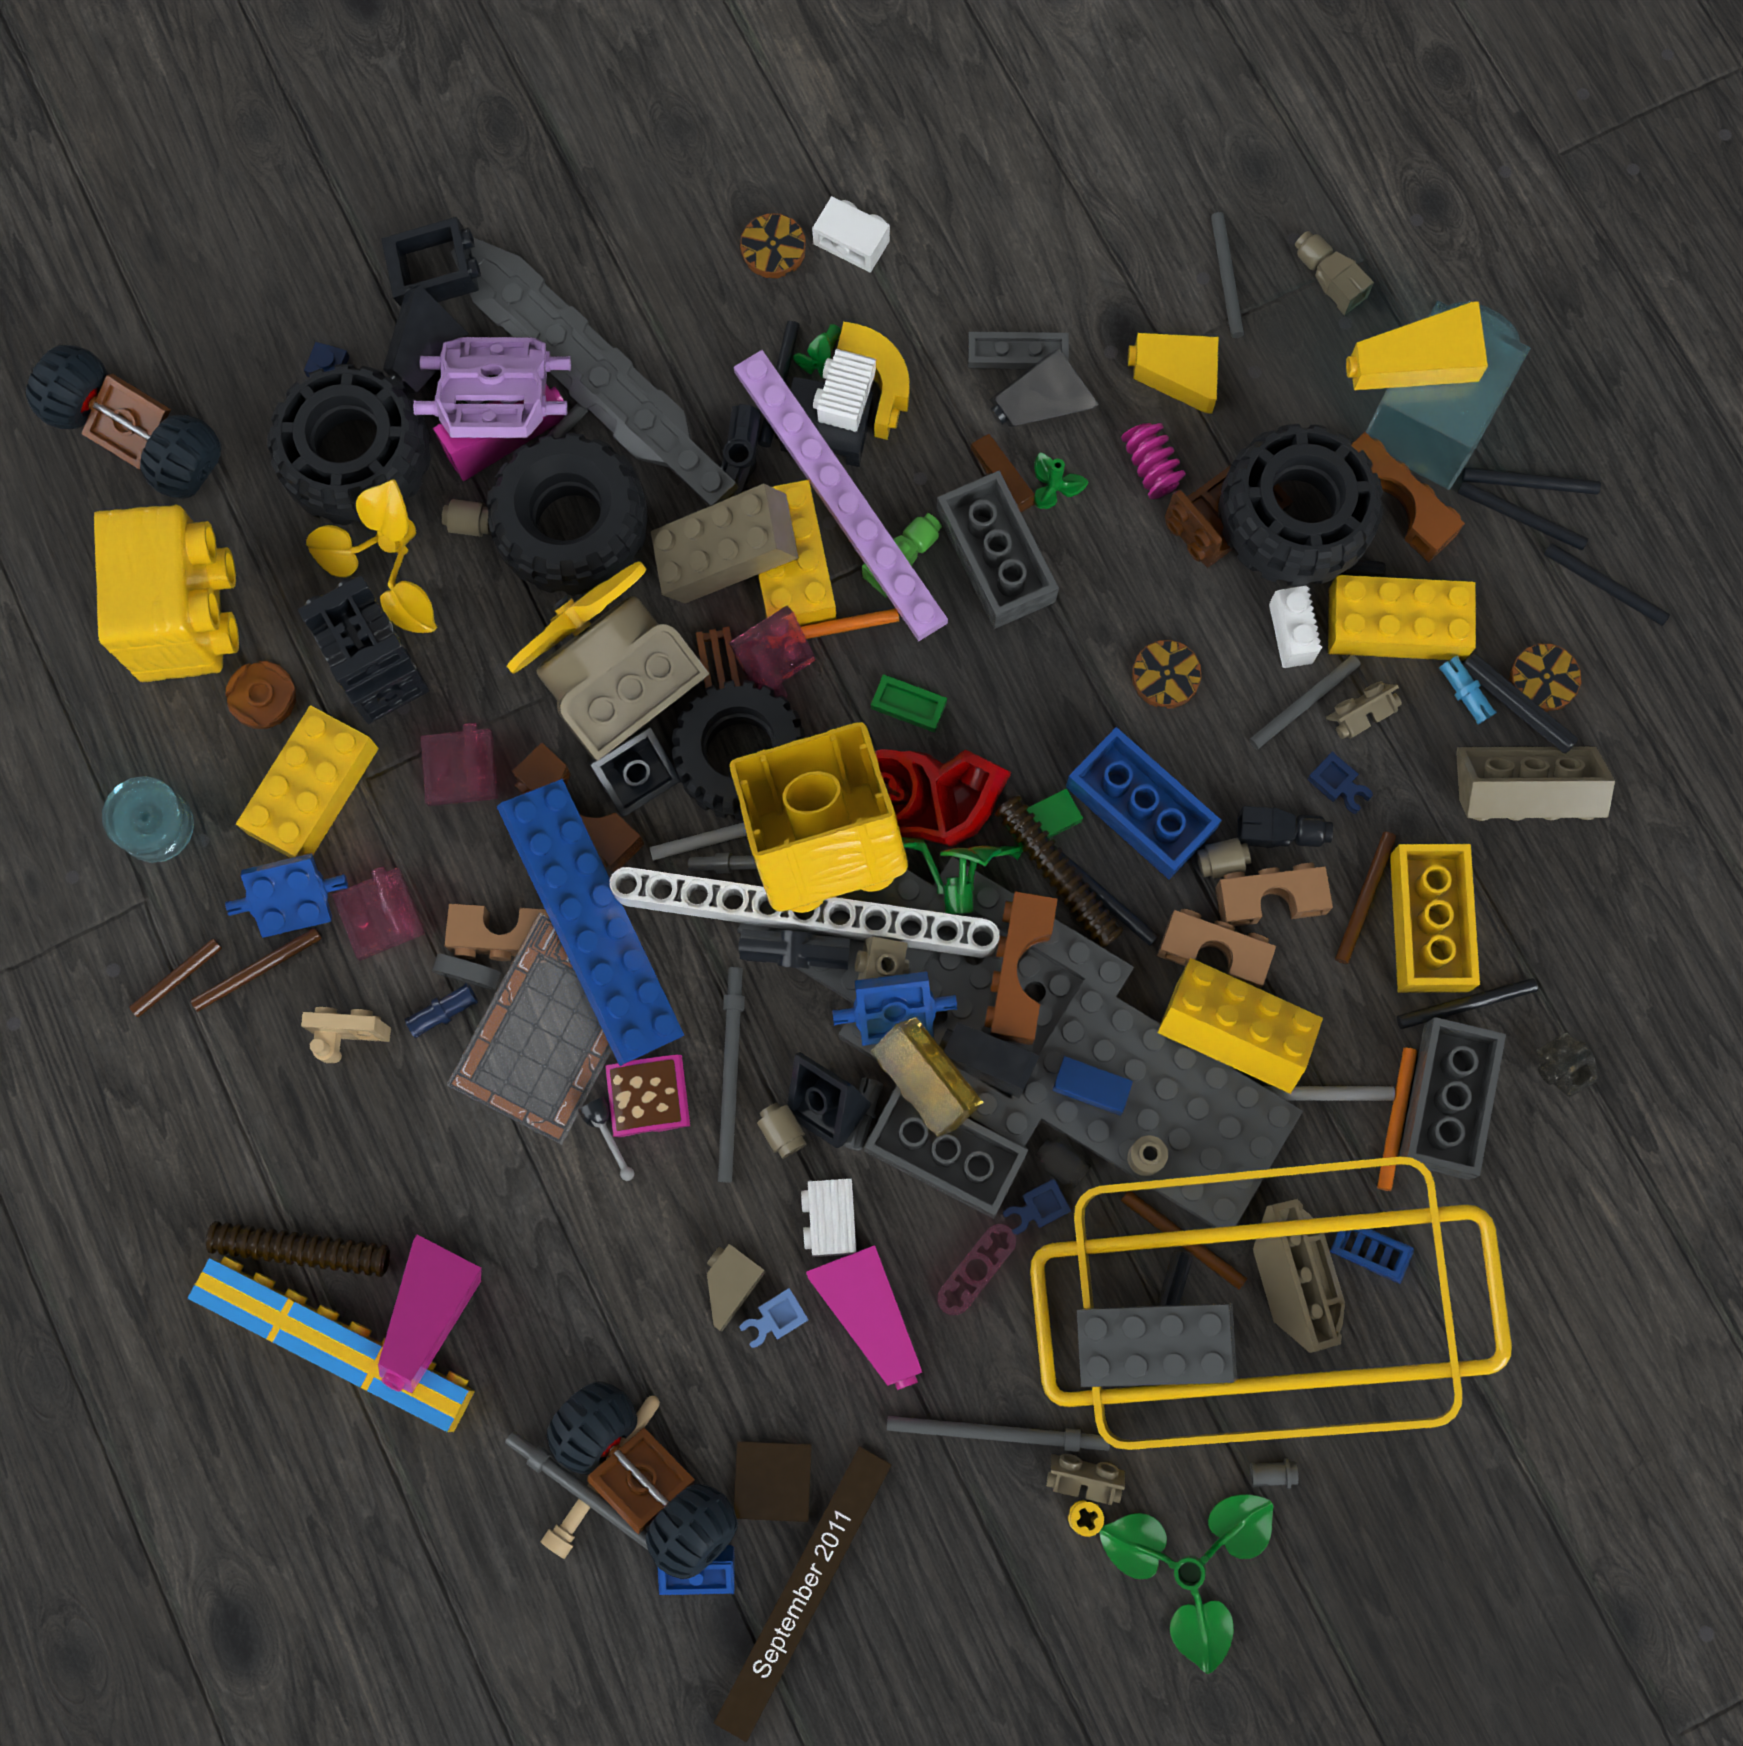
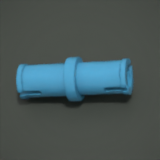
M1457 655L1451 661H1447L1440 666L1439 669L1456 691L1454 695L1456 699L1463 701L1476 720L1477 725H1479L1497 712L1479 689L1481 686L1479 681L1472 679Z

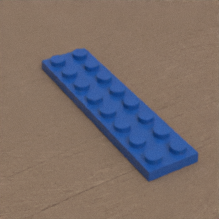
M563 779L501 802L497 809L619 1066L684 1036L623 905L616 900L610 888V878Z

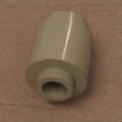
M451 499L449 505H444L442 524L447 526L449 533L482 537L483 534H491L487 520L488 508L485 503Z
M1238 838L1204 845V849L1197 850L1198 864L1203 878L1211 876L1212 879H1216L1233 872H1246V864L1251 863L1247 843L1240 844Z
M777 1102L759 1113L762 1119L757 1122V1125L773 1152H778L782 1159L794 1154L807 1144L803 1138L805 1133L788 1105L780 1107Z
M1151 1135L1143 1136L1130 1147L1127 1154L1128 1164L1135 1173L1142 1176H1151L1165 1166L1168 1160V1149L1165 1143L1158 1137ZM1145 1148L1151 1149L1155 1154V1160H1146L1143 1156V1150Z

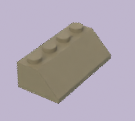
M1457 747L1459 801L1467 818L1485 821L1490 818H1508L1516 821L1525 818H1544L1546 820L1579 818L1582 820H1592L1594 818H1608L1615 780L1597 747H1573L1566 754L1559 751L1556 747Z

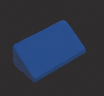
M1064 1056L1052 1091L1121 1116L1125 1109L1133 1081Z
M727 1545L711 1564L702 1572L689 1579H679L670 1576L658 1568L659 1595L734 1594V1546Z

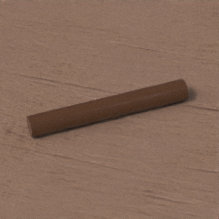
M212 938L130 1005L129 1009L136 1017H140L222 949L221 945Z

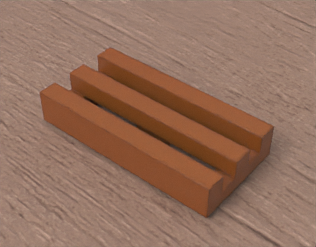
M724 627L720 631L713 629L709 630V633L696 632L700 660L709 673L705 642L711 641L720 689L725 688V676L718 640L725 639L731 677L734 680L735 686H740L730 628ZM710 674L704 678L705 688L712 686Z

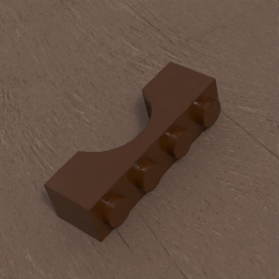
M540 743L512 771L518 781L514 786L522 794L563 779L567 787L571 776L567 766L543 743ZM616 812L601 818H590L580 815L604 867H608L613 873L620 869L644 845L641 836Z

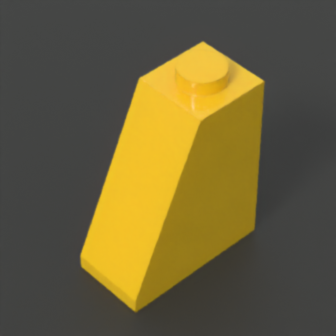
M1138 333L1135 346L1129 345L1128 366H1133V379L1204 413L1212 414L1217 400L1218 337Z

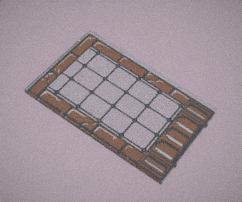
M538 913L446 1085L468 1096L470 1100H476L532 1129L534 1133H540L562 1145L579 1113L578 1109L583 1106L612 1049L550 918L546 915Z

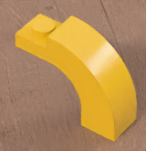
M843 322L837 349L876 359L874 380L881 390V397L874 423L876 438L888 440L890 428H897L900 411L908 412L909 374L907 366L898 349L881 333L866 326Z

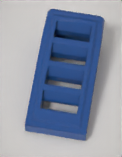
M1371 1229L1339 1231L1330 1252L1401 1284L1414 1253V1248ZM1354 1231L1358 1233L1351 1252L1344 1250L1351 1232ZM1367 1237L1372 1241L1365 1258L1358 1255ZM1379 1244H1382L1386 1248L1379 1264H1376L1372 1261ZM1395 1250L1400 1254L1394 1269L1390 1270L1386 1267Z

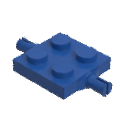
M312 853L243 869L240 876L246 890V898L226 901L225 906L229 916L250 911L251 915L256 919L262 938L331 922L332 913L328 903V893L348 889V881L345 874L324 879L316 867Z
M925 971L855 980L856 999L854 1008L832 1010L834 1026L856 1022V1026L861 1032L862 1046L934 1037L933 1021L936 1012L957 1010V1000L955 994L934 998L929 986L928 972Z

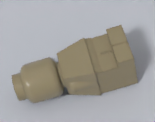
M1307 231L1295 242V247L1298 249L1297 256L1310 270H1317L1315 276L1325 295L1327 294L1331 297L1344 316L1368 298L1374 282L1356 264V261L1337 251L1333 253V248L1319 234L1313 235L1310 231Z

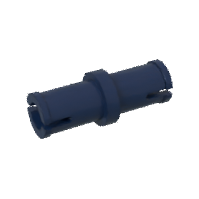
M465 983L462 987L441 999L438 996L432 999L431 1005L404 1020L411 1034L417 1039L420 1035L442 1022L445 1025L452 1021L451 1017L471 1005L477 1004L478 999L470 985Z

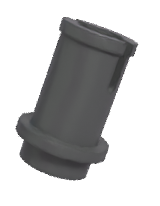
M1284 1458L1283 1462H1251L1250 1476L1252 1487L1285 1485L1287 1489H1291V1485L1298 1484L1296 1461L1289 1462L1288 1458Z

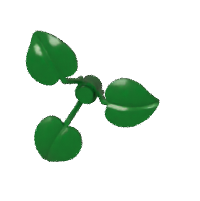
M902 837L904 848L916 849L923 853L936 882L937 894H944L945 913L947 914L974 912L972 891H974L973 882L977 863L986 866L993 857L1008 855L1018 860L1022 854V848L1016 846H974L941 851L940 856L959 857V876L946 877L947 884H943L926 843H924V839ZM966 859L970 860L968 876H966Z
M1243 1494L1231 1496L1220 1501L1213 1508L1208 1519L1210 1530L1219 1539L1200 1558L1194 1555H1187L1177 1562L1166 1554L1161 1553L1167 1544V1534L1162 1524L1155 1517L1148 1514H1128L1112 1523L1104 1525L1099 1532L1106 1554L1113 1564L1127 1576L1135 1579L1151 1578L1156 1574L1159 1560L1174 1569V1577L1178 1585L1191 1591L1195 1605L1185 1604L1176 1610L1171 1619L1170 1634L1176 1648L1206 1674L1212 1673L1225 1659L1233 1639L1234 1623L1229 1610L1222 1602L1212 1600L1202 1604L1198 1588L1205 1580V1564L1223 1544H1225L1229 1554L1239 1559L1257 1557L1266 1549L1272 1534L1274 1505L1264 1497Z

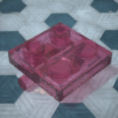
M787 605L729 642L748 681H754L758 689H762L763 685L773 688L777 697L783 695L787 698L788 696L782 684L783 681L816 661L794 612Z
M467 723L463 725V731L421 736L425 803L428 806L498 799L493 732L490 728L477 730V724Z
M384 867L376 868L371 871L373 878L332 895L356 958L359 961L426 934L399 868L386 872Z

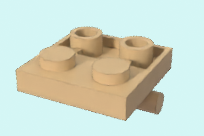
M315 1007V1013L303 1012L301 1027L314 1034V1039L310 1043V1049L313 1051L314 1056L324 1063H337L341 1060V1039L390 1041L391 1027L382 1022L381 1017L373 1016V1011L352 1009L351 1015L338 1014L337 1009Z

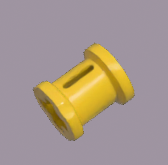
M1080 1500L1070 1507L1068 1522L1076 1533L1085 1537H1091L1101 1531L1104 1525V1515L1098 1505ZM1083 1508L1089 1513L1094 1511L1095 1516L1091 1518L1092 1526L1090 1528L1083 1524L1077 1525L1076 1521L1081 1518L1079 1511Z

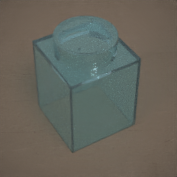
M1437 300L1428 317L1470 302H1457L1448 306ZM1480 304L1488 367L1480 381L1388 388L1366 430V433L1371 438H1377L1383 443L1386 451L1396 461H1402L1410 470L1448 490L1451 489L1476 449L1531 347L1520 342L1519 334L1509 320L1493 309Z

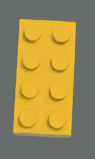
M809 480L773 486L772 488L787 495L799 558L758 574L769 632L836 620V606Z
M1338 575L1329 588L1328 654L1451 660L1458 655L1459 660L1464 661L1476 648L1475 582Z
M310 705L236 822V825L249 836L290 858L311 853L314 855L379 748L369 736Z
M1399 844L1390 854L1398 993L1470 992L1480 985L1471 844Z
M1190 958L1176 984L1157 1033L1291 1094L1307 1068L1323 1018Z

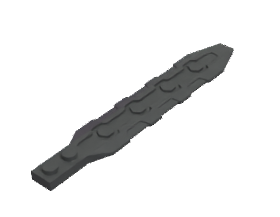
M474 238L475 247L471 248L472 257H475L479 264L481 277H477L479 291L469 293L473 303L497 326H502L512 337L537 338L546 343V351H550V357L570 356L571 371L551 370L550 373L569 390V395L583 409H589L614 433L613 437L637 460L670 468L708 506L726 500L739 488L737 483L692 441L684 410L662 390H657L633 367L632 361L618 348L610 346L588 325L589 321L573 306H568L545 284L544 278L518 255ZM454 248L451 251V254L459 270L456 252Z

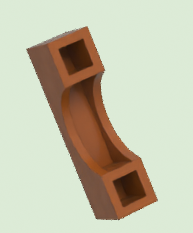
M1364 432L1351 446L1358 452L1364 450L1373 463L1372 472L1377 473L1378 478H1380L1383 491L1393 495L1402 503L1408 515V530L1404 540L1426 561L1430 562L1458 535L1465 523L1454 508L1445 506L1436 497L1435 492L1430 486L1420 483L1411 474L1410 469L1405 463L1399 460L1396 461L1386 451L1385 446L1380 440L1371 438Z
M1015 891L1013 901H1005L1002 922L1009 923L1007 937L999 936L996 957L1003 958L1001 971L994 970L990 992L997 993L995 1007H987L984 1027L991 1028L990 1035L995 1038L1033 1045L1040 1004L1031 999L1022 989L1017 976V963L1023 953L1030 947L1038 943L1050 941L1058 900L1056 898Z

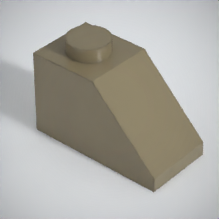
M728 1244L725 1250L719 1246L707 1262V1265L711 1267L707 1272L713 1325L719 1331L725 1329L766 1273L764 1269L731 1244Z

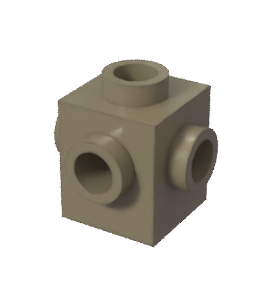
M874 936L865 938L863 951H858L855 960V972H859L858 980L908 974L909 960L905 959L908 943Z

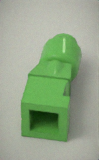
M927 513L924 517H916L906 527L902 535L893 540L912 566L918 557V553H924L938 539V531L942 526L933 515ZM866 564L862 566V577L886 598V593Z

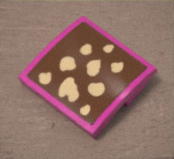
M682 1055L634 1060L621 1066L618 1063L605 1066L613 1137H625L651 1131L661 1132L690 1126Z

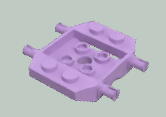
M460 337L444 342L440 356H420V369L441 370V378L438 381L434 401L414 400V415H435L439 417V421L451 438H528L543 421V417L547 415L567 416V401H546L545 391L547 372L551 370L571 371V357H550V351H546V343L537 338ZM456 400L466 401L468 404H456ZM483 401H500V402L503 403V404H480V403H482ZM518 401H524V404L515 403H517Z

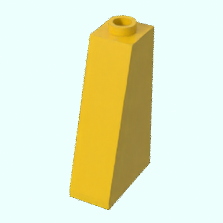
M1479 301L1464 304L1357 342L1351 356H1348L1346 359L1347 377L1352 378L1354 390L1479 382L1488 367Z

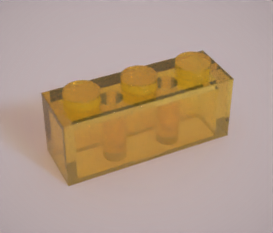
M917 1017L897 1023L871 1050L877 1058L880 1067L891 1076L900 1088L903 1097L911 1102L922 1116L924 1124L937 1137L957 1129L984 1103Z

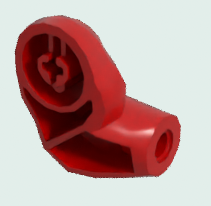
M887 749L875 751L879 769L896 814L901 837L926 839L951 847L967 840L980 831L992 814L1012 773L966 749L945 763H941L924 752Z

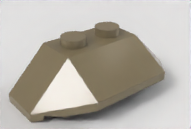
M1295 1199L1267 1206L1262 1223L1314 1218L1303 1209L1301 1202ZM1317 1233L1256 1239L1253 1252L1274 1323L1309 1353L1340 1345L1342 1339L1340 1331L1343 1325L1345 1301L1325 1234Z

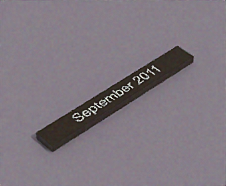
M859 1446L713 1724L747 1743L892 1464Z

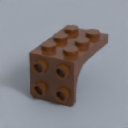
M1231 465L1188 496L1181 490L1176 491L1172 495L1164 517L1171 533L1175 536H1180L1187 544L1188 552L1197 562L1201 561L1206 568H1209L1234 549L1227 545L1222 534L1224 528L1222 519L1219 518L1218 503L1222 485ZM1279 484L1273 486L1274 496L1278 505L1283 511L1287 510L1293 503L1292 499Z

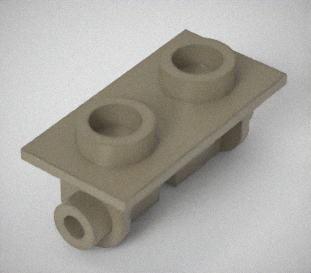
M1382 681L1371 684L1363 690L1364 695L1355 700L1353 698L1347 699L1334 707L1335 712L1326 716V719L1339 723V726L1336 727V732L1341 739L1346 737L1351 739L1371 727L1366 717L1368 713H1370L1374 723H1378L1398 711V707L1402 705V702L1396 693L1392 694L1391 692L1399 687L1394 684H1385Z
M1052 1454L1051 1469L1048 1472L1046 1486L1053 1488L1052 1492L1078 1497L1081 1485L1088 1486L1085 1499L1112 1505L1113 1502L1120 1503L1122 1490L1125 1489V1472L1107 1462L1094 1464L1082 1461L1079 1457L1072 1454H1062L1061 1456Z

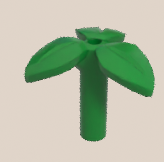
M834 324L830 325L826 333H821L810 343L807 350L810 357L802 353L795 354L793 356L795 363L808 374H812L815 369H818L819 375L823 378L826 360L831 358V352L841 334V328Z
M1039 452L1034 464L1035 475L1039 481L1046 483L1047 486L1035 491L1034 504L1040 509L1051 508L1057 503L1056 491L1059 490L1066 497L1075 496L1086 488L1089 483L1088 480L1078 474H1068L1063 477L1064 461L1059 458L1053 460L1048 455Z

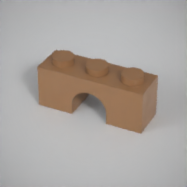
M1314 863L1299 864L1293 867V871L1280 872V869L1277 867L1266 868L1258 871L1259 875L1245 876L1244 872H1233L1224 875V879L1220 880L1215 887L1220 919L1222 922L1231 924L1234 927L1257 924L1262 918L1261 898L1269 894L1278 895L1288 903L1291 919L1327 915L1333 908L1326 866L1315 868Z
M449 904L444 946L454 953L456 958L475 959L476 954L490 955L489 959L510 961L511 956H519L539 918L541 916L550 918L545 909L520 908L516 927L507 934L497 935L490 932V912L485 906Z
M1181 909L1180 912L1174 910L1170 916L1157 956L1186 966L1190 958L1196 959L1200 949L1214 947L1222 951L1227 958L1228 968L1226 974L1261 989L1264 985L1276 946L1269 944V939L1262 935L1249 933L1247 936L1235 932V927L1222 921H1215L1213 924L1202 920L1201 915L1195 911Z

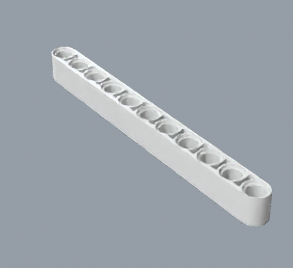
M622 867L616 870L610 878V888L616 900L622 905L862 941H865V938L874 936L908 943L907 947L978 958L992 955L999 941L997 926L992 921L982 918L833 897L824 900L819 907L814 909L815 912L811 918L801 920L791 910L776 911L771 915L763 914L759 908L763 902L768 900V897L762 886L631 867ZM623 881H636L637 886L633 892L629 894L619 892L620 884ZM661 885L672 887L671 894L665 899L654 897L655 889ZM696 890H703L708 893L707 899L701 904H693L689 901L690 895ZM731 895H738L743 898V903L739 908L731 910L724 906L725 900ZM842 910L849 914L850 919L846 924L836 925L830 920L831 915L836 911ZM871 916H880L886 922L885 926L880 930H871L865 923ZM907 921H915L920 925L921 931L916 935L909 936L902 931L901 927ZM943 926H950L955 929L957 936L950 941H945L938 937L937 931ZM985 931L991 935L992 942L987 946H980L974 942L972 936L976 932Z

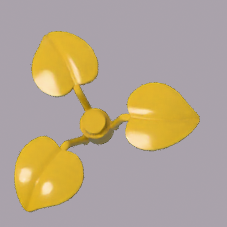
M395 479L366 489L356 500V510L362 523L371 530H377V534L373 538L358 546H352L349 533L333 525L318 527L308 535L306 545L309 547V552L325 571L337 577L351 576L358 568V559L354 553H359L377 542L385 552H397L398 555L388 580L390 590L385 591L380 596L383 611L386 612L394 624L407 631L429 633L438 628L434 621L432 604L424 590L417 584L409 581H400L397 584L395 582L403 557L408 553L405 545L416 535L415 525L407 516L406 506Z

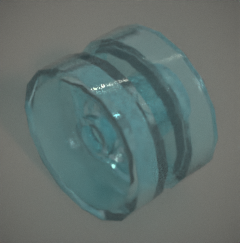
M148 776L130 778L117 785L107 796L102 809L103 827L109 839L134 858L149 863L167 861L180 854L190 842L194 830L193 813L187 801L161 780Z

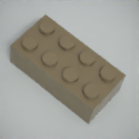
M766 484L759 485L651 531L661 593L663 596L682 603H688L799 558L787 495Z

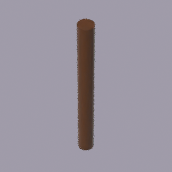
M1383 832L1335 957V960L1339 963L1348 964L1396 840V835L1390 832Z
M316 927L310 929L190 1000L192 1006L199 1012L320 941L322 936Z
M1127 1191L1120 1200L1162 1233L1184 1231L1132 1191ZM1204 1245L1181 1246L1238 1290L1246 1282L1247 1278Z

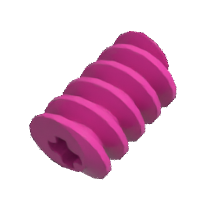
M1162 423L1137 425L1126 431L1121 437L1122 441L1127 443V452L1133 455L1131 458L1133 465L1139 466L1137 473L1139 477L1144 478L1142 483L1145 489L1150 490L1148 493L1150 499H1158L1171 493L1177 488L1179 481L1186 475L1184 470L1173 471L1180 464L1179 459L1168 460V457L1174 453V448L1162 447L1169 440L1168 435L1158 437L1156 435L1163 429Z

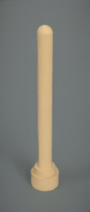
M649 1396L636 1413L637 1426L626 1439L621 1437L619 1444L621 1447L642 1428H645L660 1405V1401L656 1396ZM590 1483L587 1485L597 1492ZM578 1499L560 1526L556 1524L553 1530L548 1529L540 1542L553 1553L565 1559L574 1546L571 1542L575 1536L572 1534L591 1507Z

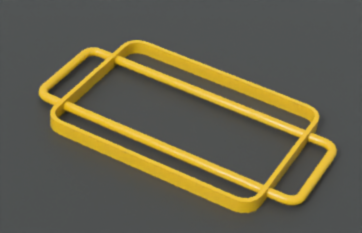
M1399 1156L1098 1186L1089 1189L1080 1196L1075 1206L1076 1241L1044 1245L1035 1252L1031 1260L1030 1275L1041 1383L1044 1393L1052 1402L1059 1406L1079 1407L1094 1405L1095 1422L1099 1434L1108 1444L1118 1449L1132 1450L1434 1428L1448 1424L1457 1416L1462 1406L1463 1394L1460 1377L1489 1375L1499 1372L1507 1365L1511 1357L1512 1343L1497 1234L1493 1219L1485 1210L1476 1205L1464 1204L1438 1207L1435 1183L1431 1172L1423 1163L1411 1157ZM1391 1165H1410L1420 1171L1427 1184L1430 1208L1089 1240L1086 1237L1084 1218L1085 1208L1089 1201L1095 1196L1104 1193ZM1472 1220L1480 1228L1496 1351L1491 1358L1458 1361L1440 1222ZM1432 1223L1450 1362L1240 1378L1234 1383L1152 1385L1114 1389L1092 1387V1390L1064 1392L1057 1386L1045 1279V1264L1051 1258L1078 1255L1083 1308H1094L1088 1254ZM1452 1378L1454 1387V1402L1450 1410L1434 1418L1137 1440L1121 1439L1114 1435L1108 1428L1104 1407L1105 1404Z

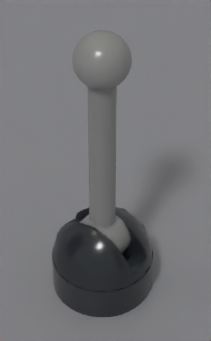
M600 1097L578 1109L580 1116L587 1125L600 1128L621 1169V1178L625 1181L632 1180L635 1174L634 1170L627 1166L606 1126L610 1111L604 1097Z

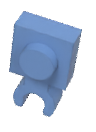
M788 1288L758 1307L763 1315L761 1319H748L739 1328L741 1331L751 1326L758 1329V1338L749 1343L751 1348H755L764 1343L769 1332L772 1331L778 1340L809 1321L791 1289Z

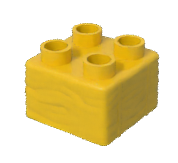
M177 504L172 506H149L94 512L97 619L100 643L140 682L195 677L221 672L223 668V655L237 653L239 649V633L236 619L232 612L221 613L220 590L235 587L236 570L231 550L228 547H216L215 535L210 522H194L186 511Z
M863 722L832 729L825 733L792 741L768 750L758 751L757 753L731 761L730 771L739 798L750 849L769 904L774 910L779 912L787 910L798 913L809 912L819 907L824 900L859 889L868 892L882 890L889 886L894 878L906 872L908 867L907 857L896 814L879 769L869 732Z

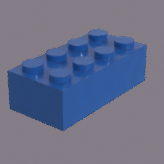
M1117 727L1069 775L1066 788L1168 880L1210 838L1222 821Z

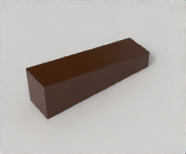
M987 434L971 443L972 452L988 475L1000 470L1020 512L1033 506L1035 494L991 435Z

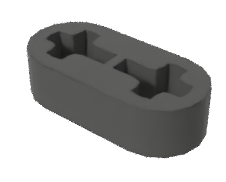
M437 954L432 968V972L438 975L495 991L501 976V972L445 954Z

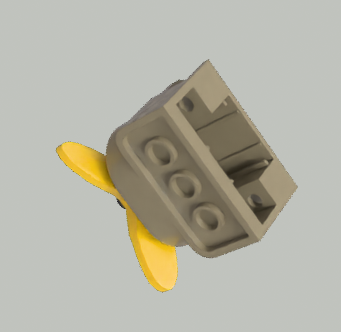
M640 561L631 564L609 580L600 583L575 602L572 598L568 600L570 595L567 594L555 603L552 608H557L555 610L557 615L550 619L551 623L542 633L518 652L506 666L512 674L517 673L571 633L575 636L538 666L536 672L541 681L556 698L557 711L560 717L585 747L587 753L596 761L604 757L710 674L678 631L672 626L658 624L636 596L626 598L592 624L590 623V619L599 614L609 603L624 593L645 573L647 569Z

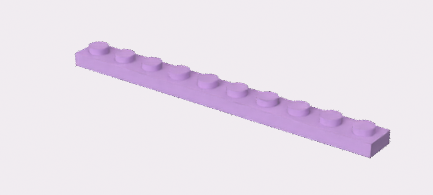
M763 350L734 366V373L916 639L920 641L948 624V618Z

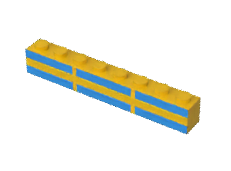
M224 1256L222 1261L209 1258L188 1296L189 1300L446 1432L455 1431L475 1392L467 1387L468 1379L452 1371H449L447 1376L434 1370L436 1363L432 1361L413 1393L404 1389L400 1392L387 1387L379 1376L378 1363L385 1338L381 1343L369 1337L372 1332L369 1328L354 1321L351 1322L350 1326L338 1321L337 1319L340 1314L323 1305H320L317 1310L305 1304L308 1298L288 1288L286 1293H283L273 1288L276 1281L261 1273L256 1272L254 1277L242 1272L241 1270L244 1265L232 1258Z

